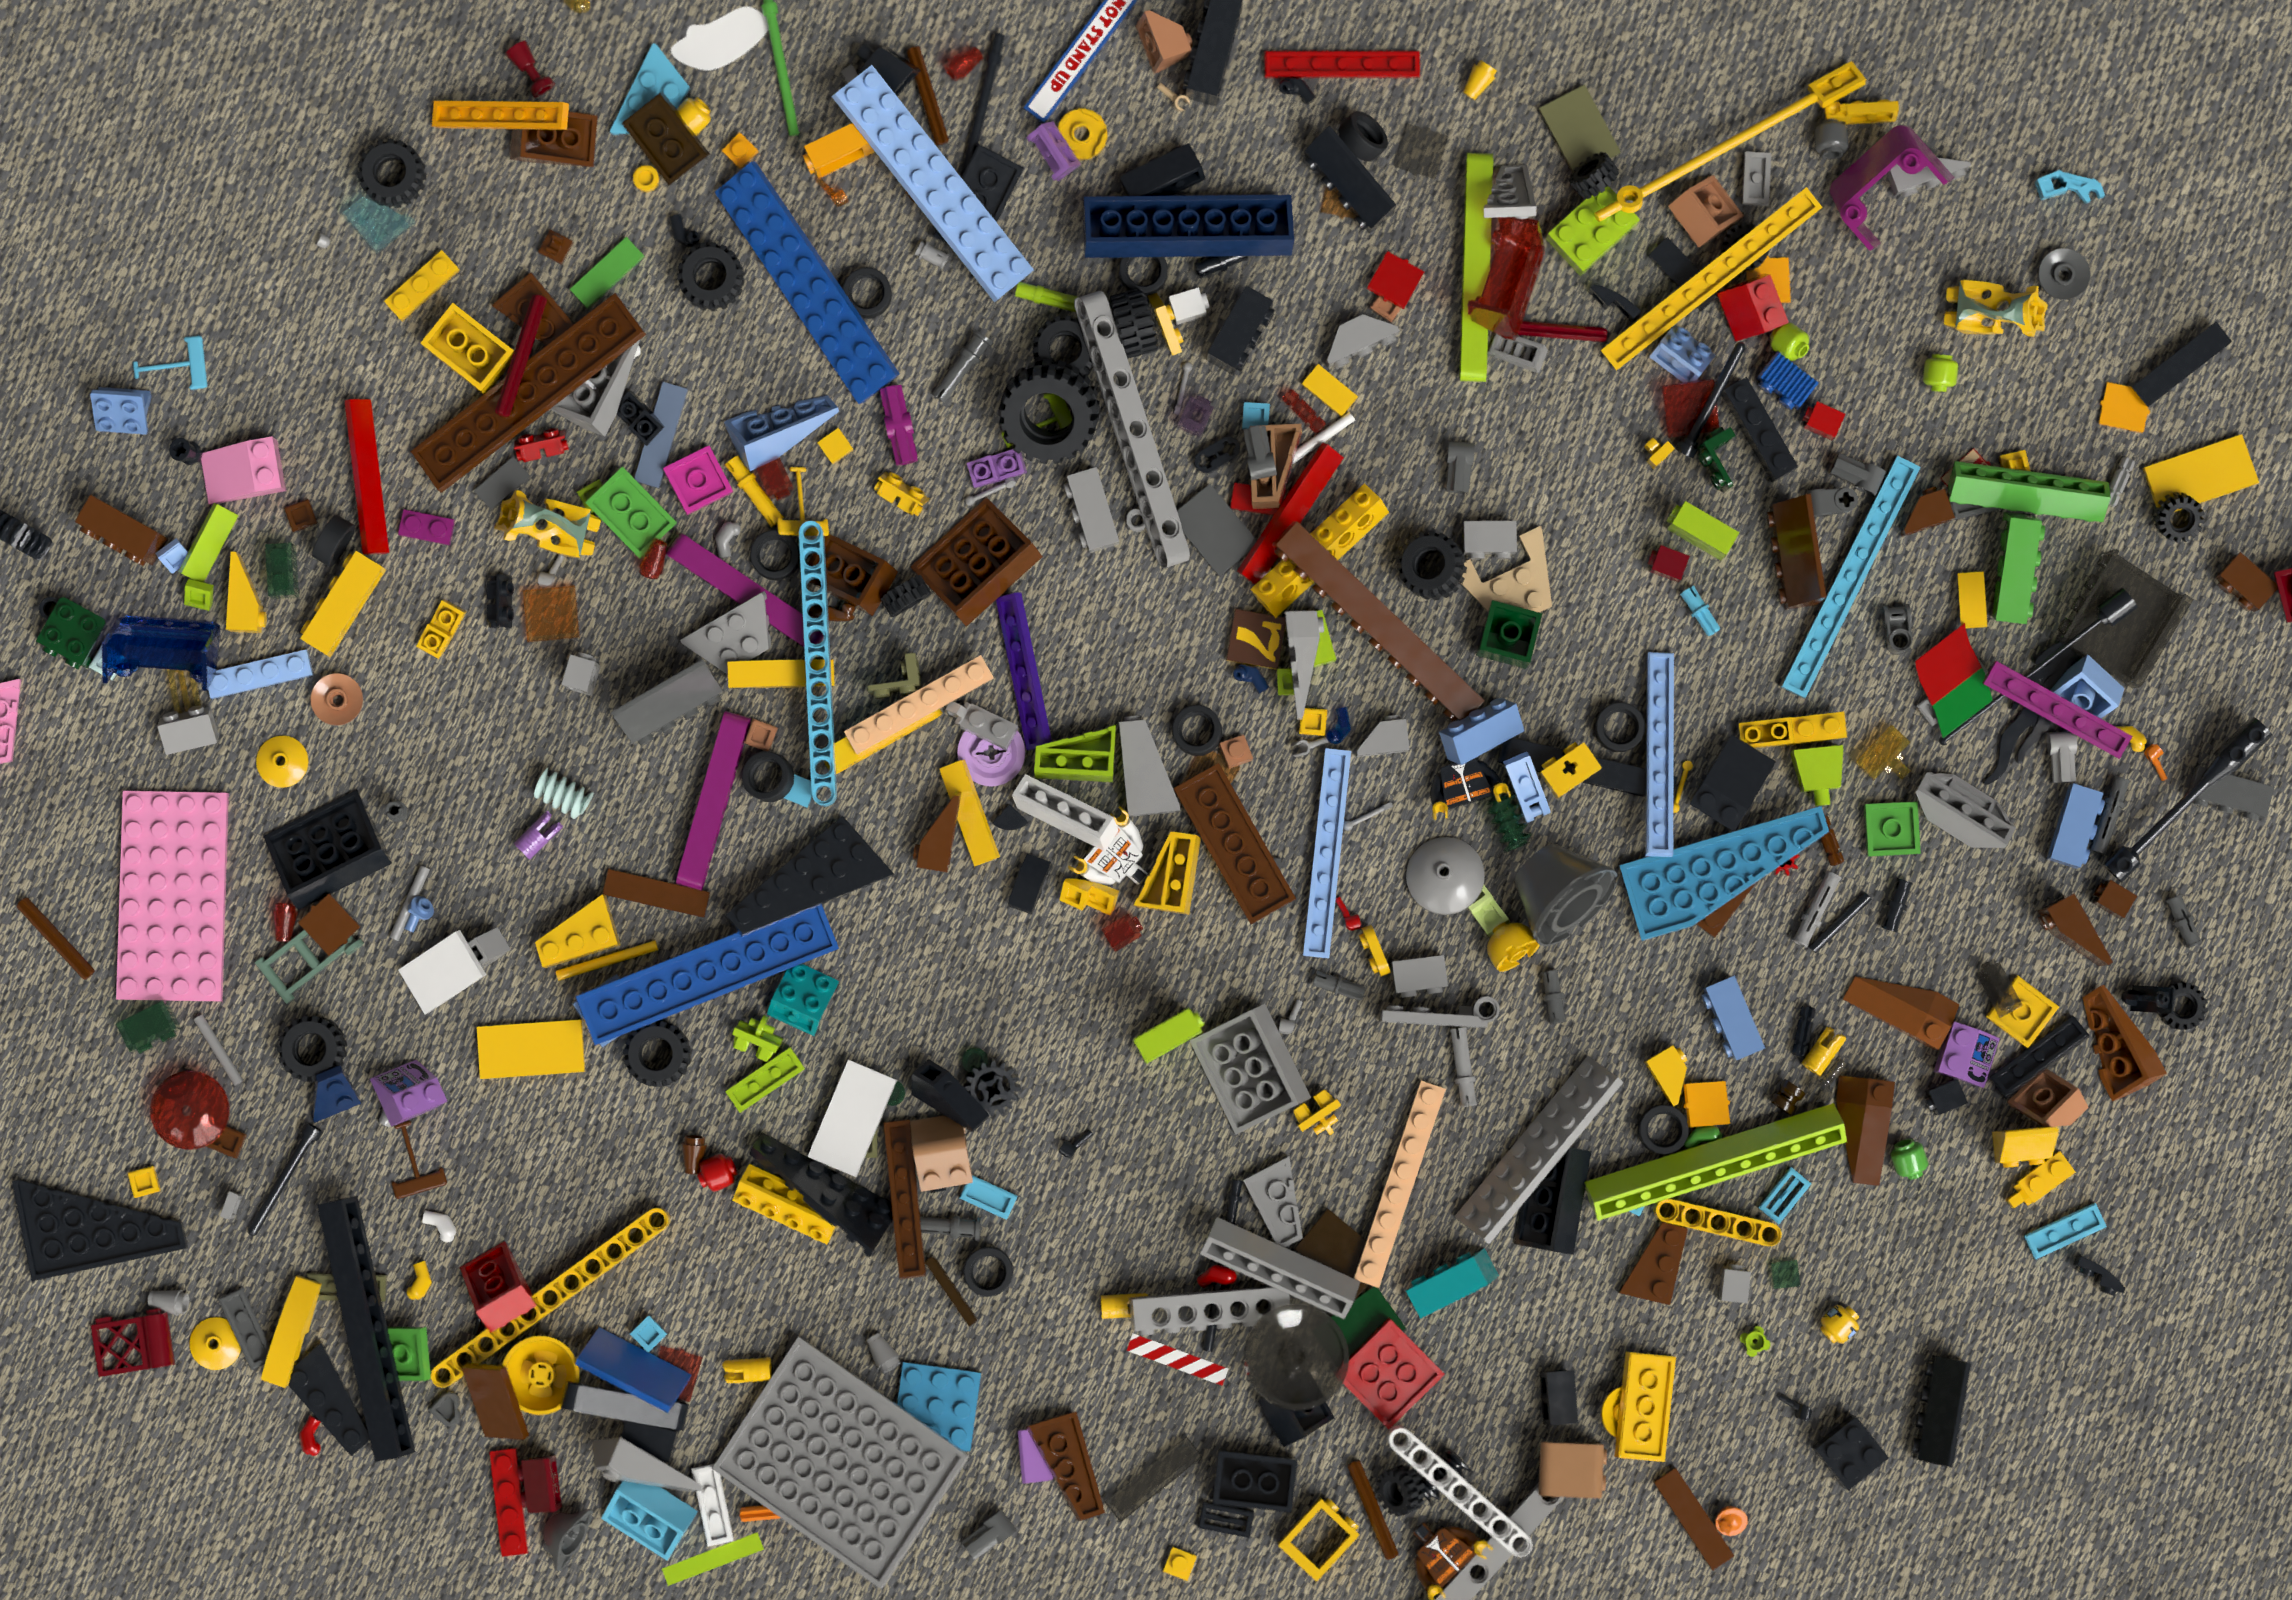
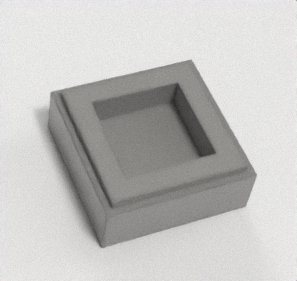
M229 1191L220 1217L226 1219L235 1218L243 1197L242 1194Z

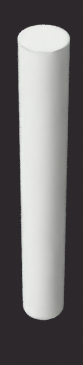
M1348 412L1297 448L1293 464L1354 422L1355 419L1352 414Z

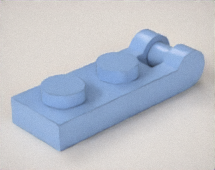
M1526 751L1503 761L1526 823L1534 821V817L1541 814L1543 816L1550 814V808L1528 752ZM1534 803H1538V805H1536V806H1533V807H1531V808L1529 807L1530 805H1532V804H1534Z

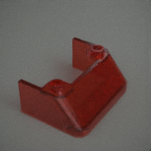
M1498 217L1500 227L1499 230H1494L1491 244L1495 245V256L1482 295L1468 302V315H1470L1473 322L1505 339L1515 341L1543 261L1545 246L1538 220Z

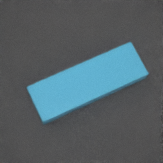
M2093 1203L2023 1236L2033 1258L2036 1260L2107 1226L2096 1203Z

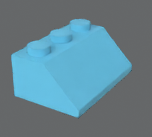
M623 1481L616 1490L601 1519L668 1561L698 1511L661 1487Z

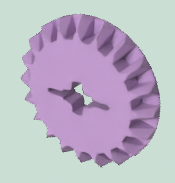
M965 731L958 744V761L965 759L972 780L975 783L983 786H998L1006 784L1019 773L1025 760V745L1018 731L1006 752L995 755L994 760H990L989 756H984V754H976L987 751L990 745H993L995 750L1004 751V749Z

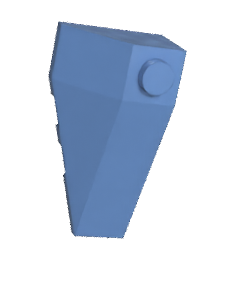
M826 395L798 401L795 403L794 408L786 409L781 408L780 405L773 406L770 413L757 415L756 410L749 411L726 420L724 423L740 459L752 471L778 459L837 414L839 409L830 397Z

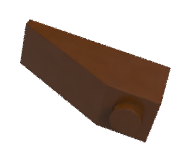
M956 791L923 836L920 845L915 844L913 859L917 860V868L948 872L962 792Z

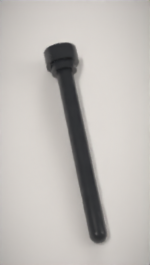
M1743 342L1736 343L1688 436H1684L1683 440H1679L1675 449L1680 453L1694 458L1698 451V448H1696L1698 442L1696 441L1745 350Z
M305 1122L302 1126L299 1144L248 1228L250 1236L258 1234L310 1144L313 1145L315 1141H319L323 1134L321 1129L308 1122Z

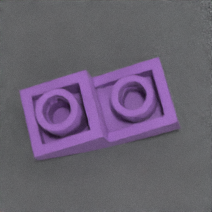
M1013 449L967 463L974 488L1027 473L1021 452L1017 454Z

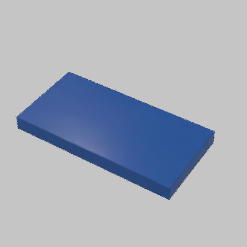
M600 1327L596 1330L575 1363L576 1366L667 1413L691 1378V1374Z

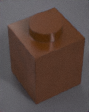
M2107 880L2104 884L2100 882L2093 893V896L2096 897L2093 904L2116 918L2123 919L2130 910L2137 895L2114 881Z

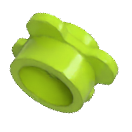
M1755 1326L1753 1331L1740 1335V1342L1745 1344L1747 1348L1746 1353L1750 1357H1755L1757 1352L1762 1350H1768L1771 1345L1770 1341L1766 1340L1763 1334L1764 1329L1760 1326ZM1754 1339H1757V1344L1753 1343Z

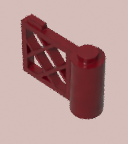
M160 1308L147 1310L146 1316L119 1321H113L112 1316L95 1319V1325H91L98 1377L175 1365L168 1313H162ZM136 1323L138 1335L132 1341L122 1333L128 1324ZM115 1326H121V1328L117 1330ZM108 1328L116 1334L109 1345L101 1341L99 1329ZM119 1337L130 1345L123 1356L112 1349ZM133 1349L141 1353L143 1365L134 1366L126 1360ZM108 1353H111L120 1361L113 1370L105 1371L104 1359ZM123 1363H124L126 1366H128V1367H125V1368H120Z

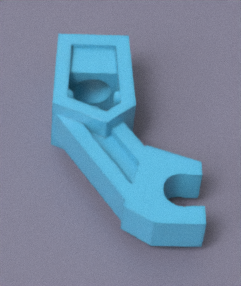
M2061 170L2041 177L2034 182L2041 200L2065 194L2067 190L2075 191L2085 204L2091 201L2089 197L2090 191H2094L2098 199L2105 197L2101 183L2094 178L2089 179L2065 173ZM2051 179H2058L2064 187L2054 190Z

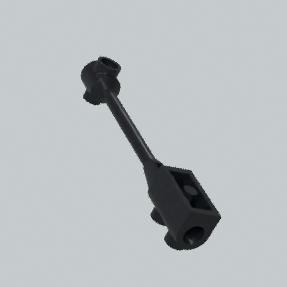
M2250 717L2213 753L2216 757L2202 776V779L2132 848L2121 846L2103 864L2105 868L2122 883L2141 865L2139 855L2209 786L2214 785L2232 772H2236L2273 736L2269 729L2257 718Z

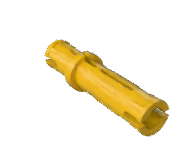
M738 455L729 460L725 467H727L738 482L737 486L739 489H743L771 528L777 525V518L784 519V516L756 481L755 474L750 473Z

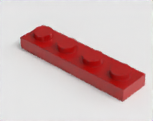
M517 1448L490 1451L501 1557L528 1554L525 1515L521 1500V1481L518 1476Z

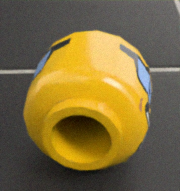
M1835 1305L1821 1318L1822 1327H1820V1330L1833 1344L1836 1341L1844 1344L1859 1330V1325L1856 1322L1859 1316L1850 1306L1844 1308L1841 1305Z

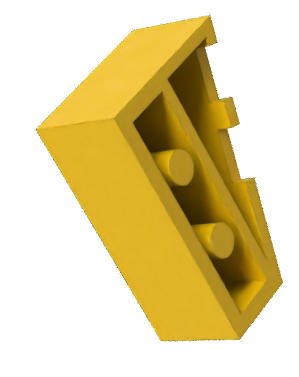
M1170 832L1134 906L1189 915L1201 837L1193 834Z
M602 894L535 942L543 968L552 967L621 945L606 895Z

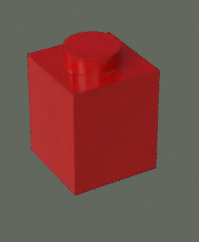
M1817 401L1813 407L1808 406L1802 419L1806 421L1804 429L1832 441L1836 437L1846 414Z

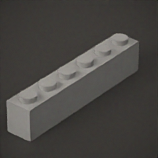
M1216 1217L1200 1253L1207 1258L1345 1319L1352 1306L1360 1285V1281L1218 1217Z

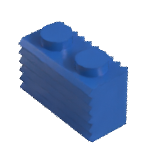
M1778 351L1756 378L1760 381L1758 385L1768 394L1774 392L1780 397L1779 402L1789 410L1792 408L1798 410L1818 385V381L1814 380V378L1810 377L1809 374Z

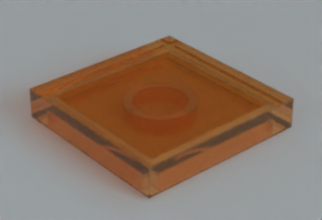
M576 586L523 590L528 643L580 638Z

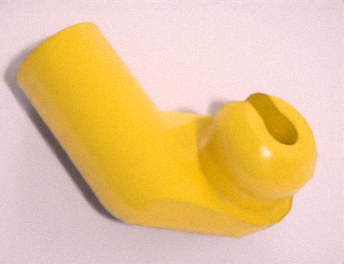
M2115 726L2133 736L2130 740L2133 751L2141 752L2145 749L2146 737L2135 727Z
M426 1261L413 1264L417 1278L412 1286L407 1288L406 1292L411 1300L423 1298L431 1286L432 1281Z

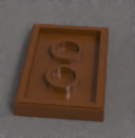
M468 1363L463 1366L462 1371L485 1437L518 1440L527 1438L529 1432L506 1366Z

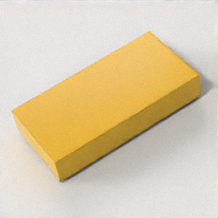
M1319 364L1302 383L1303 387L1340 417L1347 412L1358 398L1355 393Z

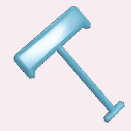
M197 335L184 338L188 345L189 361L138 367V362L134 361V378L138 379L139 372L190 366L192 384L189 388L191 390L206 388L207 377L202 336Z

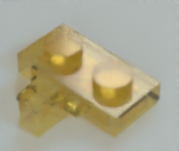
M1890 725L1861 755L1855 764L1873 781L1883 771L1888 775L1893 771L1902 780L1909 774L1910 770L1901 762L1905 758L1901 752L1910 744V741L1893 725Z

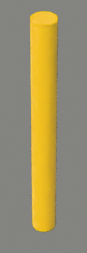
M656 940L557 970L556 976L558 981L654 952L659 950Z

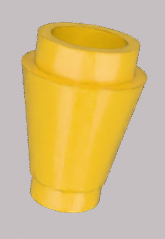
M1481 60L1477 65L1474 64L1463 93L1476 100L1493 82L1497 70Z

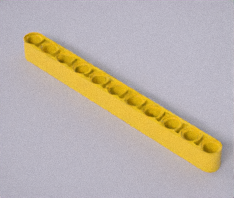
M653 1208L535 1293L533 1298L536 1303L534 1307L536 1317L533 1320L526 1319L522 1314L510 1321L515 1326V1331L511 1336L505 1335L502 1327L491 1333L487 1328L434 1367L431 1372L433 1384L437 1387L445 1388L457 1382L464 1376L462 1371L463 1365L459 1360L463 1352L471 1355V1364L483 1363L664 1231L670 1224L669 1213L663 1208ZM655 1212H659L664 1216V1223L661 1227H655L651 1222V1217ZM633 1228H639L643 1233V1238L638 1243L633 1242L630 1238V1231ZM613 1243L618 1244L622 1249V1253L618 1258H613L609 1255L608 1249ZM590 1259H596L600 1263V1270L596 1274L588 1271L587 1264ZM570 1274L577 1276L579 1279V1285L576 1289H570L566 1285V1279ZM548 1290L555 1291L558 1296L557 1302L554 1305H550L545 1301V1293ZM484 1337L492 1339L493 1348L491 1351L482 1349L481 1340ZM441 1368H446L450 1371L451 1378L448 1382H442L439 1379L438 1372Z

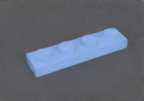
M308 650L205 673L210 699L313 676Z

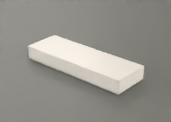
M715 1464L692 1468L694 1481L703 1486L702 1490L696 1491L707 1546L734 1541L721 1475L712 1469Z

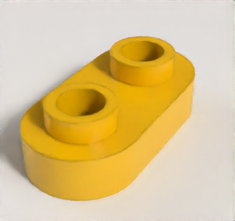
M1372 925L1361 928L1362 934L1358 936L1364 950L1367 948L1370 950L1372 958L1368 959L1373 973L1379 972L1381 977L1391 973Z

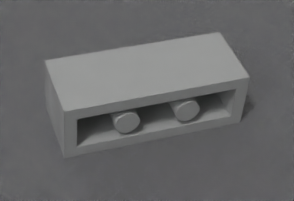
M1097 467L1068 475V483L1064 484L1067 498H1073L1075 508H1072L1071 511L1075 524L1080 522L1083 532L1078 533L1082 547H1088L1089 553L1118 545V535Z

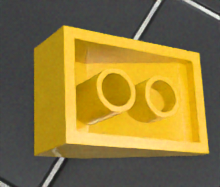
M2035 1127L1992 1132L1995 1163H2002L2003 1168L2018 1167V1161H2029V1165L2045 1164L2044 1159L2052 1158L2059 1133L2058 1127Z

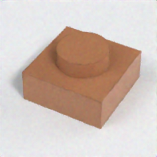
M1244 735L1219 743V748L1228 769L1253 760Z

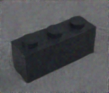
M1190 143L1177 146L1171 152L1161 157H1155L1148 163L1138 168L1130 169L1124 175L1119 176L1127 196H1172L1206 179L1202 165Z

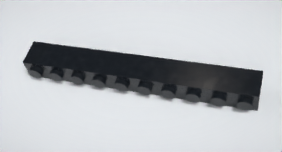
M358 1195L318 1204L319 1219L322 1225L374 1460L378 1462L396 1459L415 1453Z

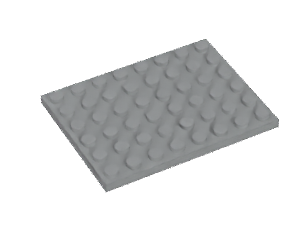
M798 1337L712 1469L871 1583L883 1589L970 1455L808 1341Z

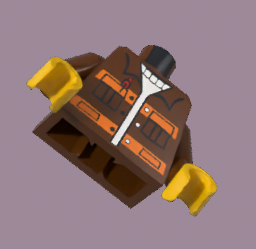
M1423 1522L1413 1531V1534L1422 1543L1415 1550L1417 1553L1414 1560L1416 1574L1419 1582L1425 1591L1428 1592L1430 1600H1434V1595L1437 1593L1442 1594L1445 1599L1446 1595L1441 1588L1476 1554L1482 1559H1487L1482 1555L1483 1548L1488 1547L1493 1551V1547L1490 1544L1482 1541L1469 1529L1450 1525L1446 1528L1440 1526L1433 1532Z

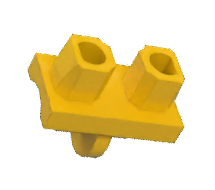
M1323 1089L1313 1096L1320 1109L1311 1113L1305 1103L1293 1109L1294 1115L1299 1122L1297 1126L1302 1132L1320 1121V1124L1313 1128L1316 1135L1324 1130L1331 1135L1334 1132L1330 1126L1336 1123L1338 1119L1335 1115L1328 1119L1324 1117L1342 1105Z

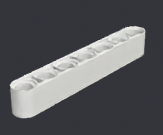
M1394 1426L1388 1431L1387 1441L1392 1449L1507 1550L1518 1557H1523L1530 1553L1532 1541L1529 1536L1403 1426ZM1403 1432L1406 1434L1407 1438L1403 1445H1395L1393 1443V1437L1396 1433ZM1417 1450L1426 1451V1458L1421 1463L1413 1461V1454ZM1438 1467L1446 1469V1475L1442 1480L1433 1479V1472ZM1459 1484L1464 1485L1466 1493L1462 1497H1454V1487ZM1477 1502H1483L1486 1505V1509L1481 1515H1475L1472 1511L1474 1504ZM1499 1519L1504 1520L1506 1523L1504 1530L1494 1532L1492 1529L1493 1523ZM1523 1537L1525 1538L1524 1547L1519 1550L1514 1549L1512 1546L1514 1539Z

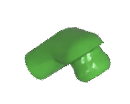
M1715 1126L1696 1127L1686 1139L1684 1146L1690 1149L1697 1147L1701 1141L1713 1142L1722 1139V1133Z

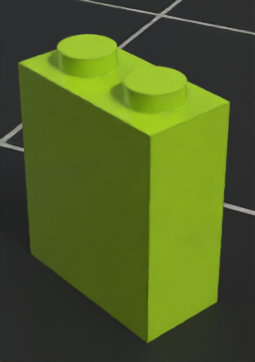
M1686 501L1681 506L1676 505L1666 520L1670 523L1667 530L1720 561L1727 555L1740 533Z

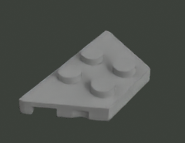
M765 591L680 640L681 643L725 673H728L727 662L749 661L770 649L771 637L768 632L769 616L766 615L765 600L767 596Z

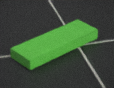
M626 237L571 287L570 291L589 309L645 256Z

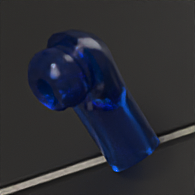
M1347 707L1335 709L1337 723L1326 734L1327 741L1332 744L1343 742L1351 731Z

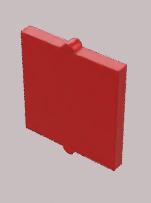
M1387 251L1367 289L1382 297L1383 301L1386 302L1388 300L1404 309L1421 280L1424 271L1410 264L1408 259L1403 260Z

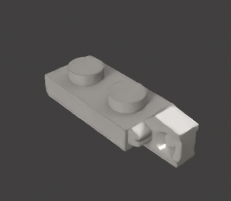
M951 702L946 708L947 714L957 718L955 724L959 725L962 730L1004 750L1008 749L1018 730V725L974 704L965 702L964 706Z

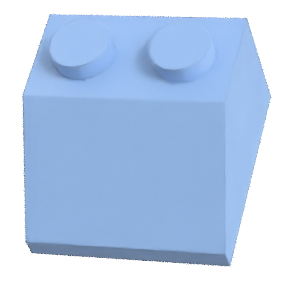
M2087 654L2072 665L2050 691L2101 719L2119 706L2125 688Z

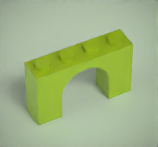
M1187 1009L1134 1039V1043L1146 1064L1201 1034V1027L1204 1026V1023L1197 1011L1192 1013L1190 1009Z

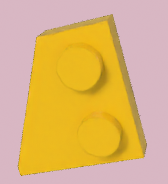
M1157 293L1147 296L1154 309L1156 320L1172 356L1181 353L1182 350L1179 344L1183 342L1179 329H1174L1171 320L1175 319L1170 305L1165 306Z

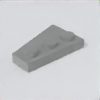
M1290 1156L1243 1180L1274 1243L1287 1247L1301 1240L1303 1237L1294 1191Z

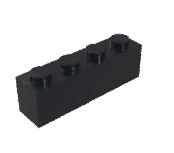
M1745 377L1724 389L1721 396L1770 481L1774 483L1798 468L1797 463L1748 378Z

